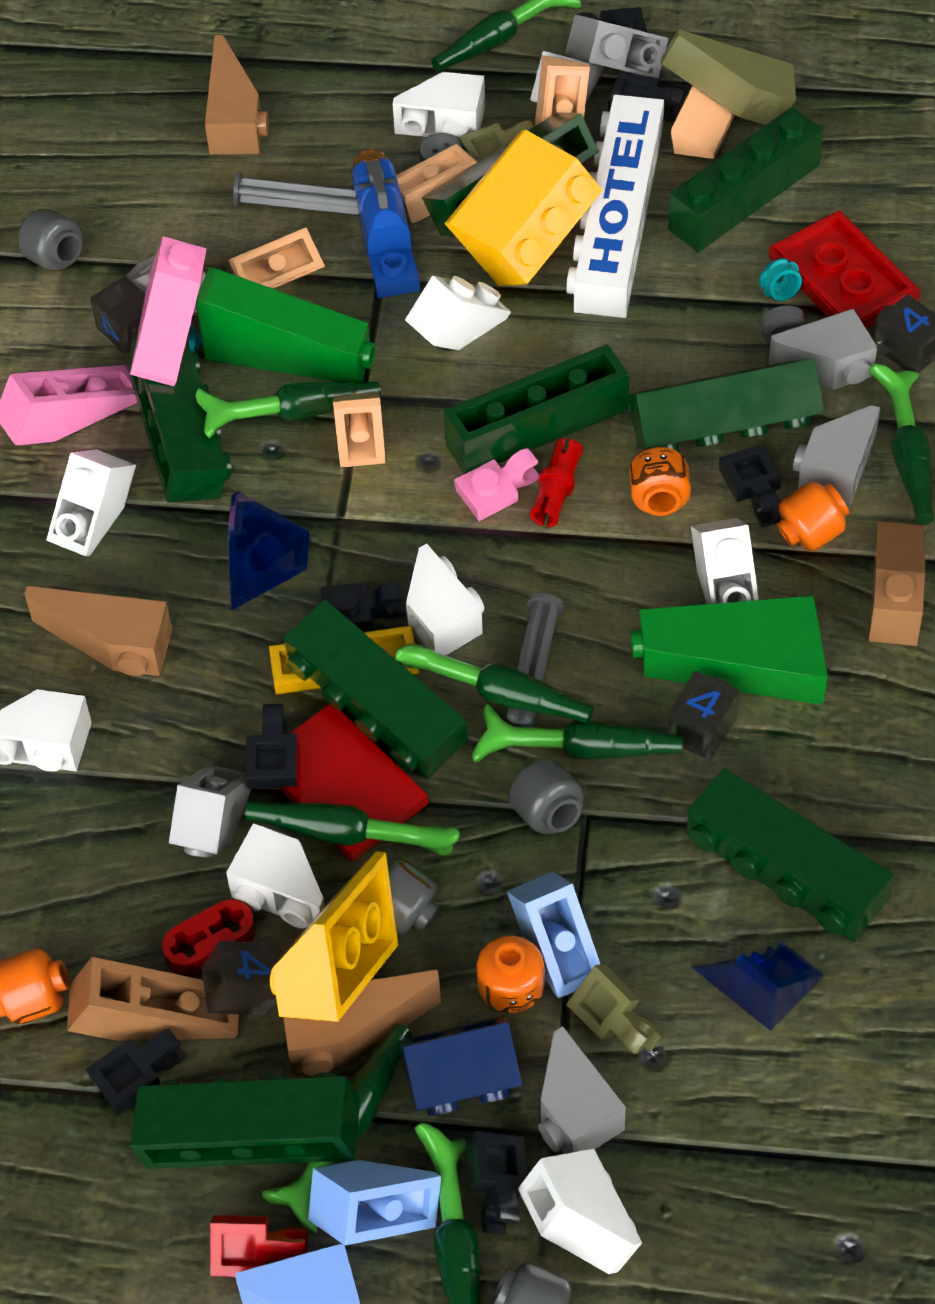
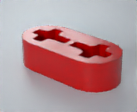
M225 900L173 927L166 933L162 942V951L168 969L173 974L192 977L244 950L252 943L255 937L256 927L251 909L244 902ZM231 919L234 924H240V930L233 933L229 928L223 927V922ZM186 944L190 949H195V954L187 958L183 952L179 953L178 947Z

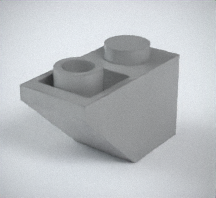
M575 14L565 56L643 76L659 78L662 66L661 58L665 53L669 38Z

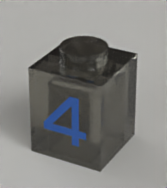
M124 276L92 296L90 301L96 328L121 352L129 357L133 336L138 335L146 294L127 276Z
M909 294L893 306L887 305L881 310L875 320L876 333L874 342L877 345V351L904 370L916 371L918 373L935 360V313Z
M695 671L668 714L667 734L684 735L683 749L711 761L737 718L740 690L732 687L721 678L709 677Z
M219 941L201 966L208 1013L267 1016L277 1002L276 995H273L270 989V974L273 966L280 960L278 944Z

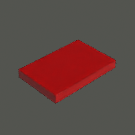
M840 210L769 247V258L772 261L785 258L788 262L794 261L798 265V272L802 278L801 291L827 317L854 309L867 329L919 301L920 289Z
M330 704L289 733H297L299 740L298 787H280L279 789L293 803L321 802L348 804L363 809L368 814L369 819L396 823L406 822L428 805V795L342 711L334 709ZM366 838L359 845H334L353 862L381 840Z

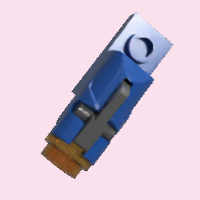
M379 150L363 151L353 161L351 177L360 214L362 238L377 299L420 291V280L411 248L410 230L394 165Z

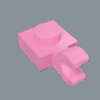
M529 448L515 453L503 468H500L493 459L454 479L456 492L479 522L519 501L517 489L528 486L539 478V474L534 469V466L538 464V460Z

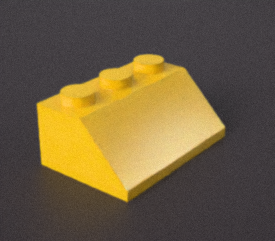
M521 130L444 224L498 286L525 285L530 282L602 192V188L577 158L527 130Z
M376 851L273 966L270 974V989L273 995H276L279 1017L338 1022L397 948L398 938L386 852Z

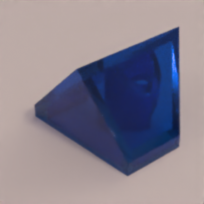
M239 491L231 496L228 526L231 611L307 569L310 531Z
M785 943L779 944L776 950L771 946L768 947L765 954L753 951L749 957L743 954L739 955L738 959L691 967L770 1031L814 988L824 975Z

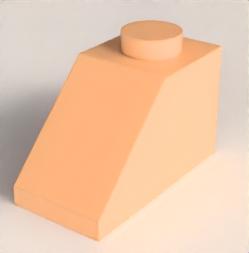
M379 392L333 396L340 468L386 463Z

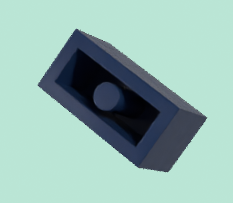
M502 1016L399 1040L412 1103L417 1111L426 1109L428 1115H440L457 1110L459 1108L458 1101L479 1096L480 1103L494 1102L511 1096L510 1088L522 1086L509 1022Z

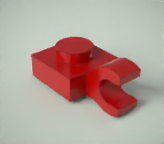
M213 1215L210 1222V1276L235 1277L237 1272L308 1252L307 1228L290 1227L275 1232H268V1216Z

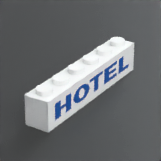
M613 95L610 112L603 111L600 137L605 138L604 142H596L599 152L594 155V167H598V171L590 172L592 178L602 188V192L581 217L580 229H585L584 235H576L573 259L578 261L577 268H569L567 278V293L574 294V312L619 318L627 317L663 133L664 100Z

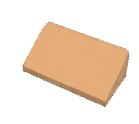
M542 56L535 126L557 112L581 113L584 118L589 65L553 56Z
M692 85L671 129L674 154L715 159L735 114Z
M455 144L396 175L406 218L414 224L430 216L422 197L473 166L477 161L458 144Z
M307 227L229 259L225 265L228 273L272 289L325 267Z

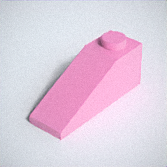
M162 237L150 270L130 375L175 386L201 282L207 248Z
M125 365L10 374L0 400V424L15 446L55 442L136 404L137 399L128 369Z

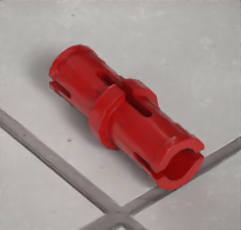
M566 438L558 439L554 444V450L548 467L540 472L538 478L540 489L529 513L531 520L539 526H543L547 514L550 515L547 527H554L558 524L565 498L570 496L574 490L575 479L573 476L584 450L582 445L574 439L570 438L566 452L563 450Z

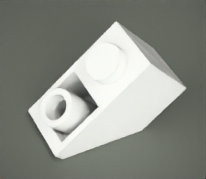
M442 72L394 97L393 116L395 134L427 137L435 133H448L460 140V136L479 130L485 110L484 76Z
M432 276L405 320L433 346L460 350L505 321L511 311L499 301L501 297L499 292L486 283L478 282L477 285H472L457 276H453L451 280Z
M97 449L70 453L46 541L81 555L90 556L124 509L136 465Z
M738 518L691 525L697 574L706 604L759 600L748 524Z
M427 543L421 546L418 550L406 601L408 626L412 625L413 636L422 646L446 656L483 634L482 613L484 612V605L480 596L473 588L469 587L466 589L457 579L453 565L445 556L438 557Z
M37 689L1 709L0 764L8 765L13 762L34 765L45 771H58L62 769L77 772L92 724L85 696Z
M253 823L226 872L231 898L244 902L252 911L263 909L281 916L285 922L294 927L306 928L324 909L325 904L300 841Z
M594 1149L541 1158L518 1188L542 1237L608 1274L619 1272L642 1244L634 1222L628 1216L612 1185L609 1174L605 1171Z

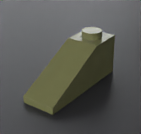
M680 29L676 32L661 58L663 66L743 119L767 125L791 108L796 101L794 64Z

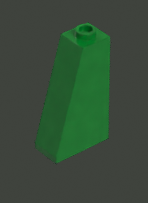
M208 267L196 298L205 360L339 383H361L365 369H372L376 355V344L370 342L367 322L231 273Z
M814 596L640 609L639 629L630 630L632 658H641L644 677L811 704L824 703L828 675Z

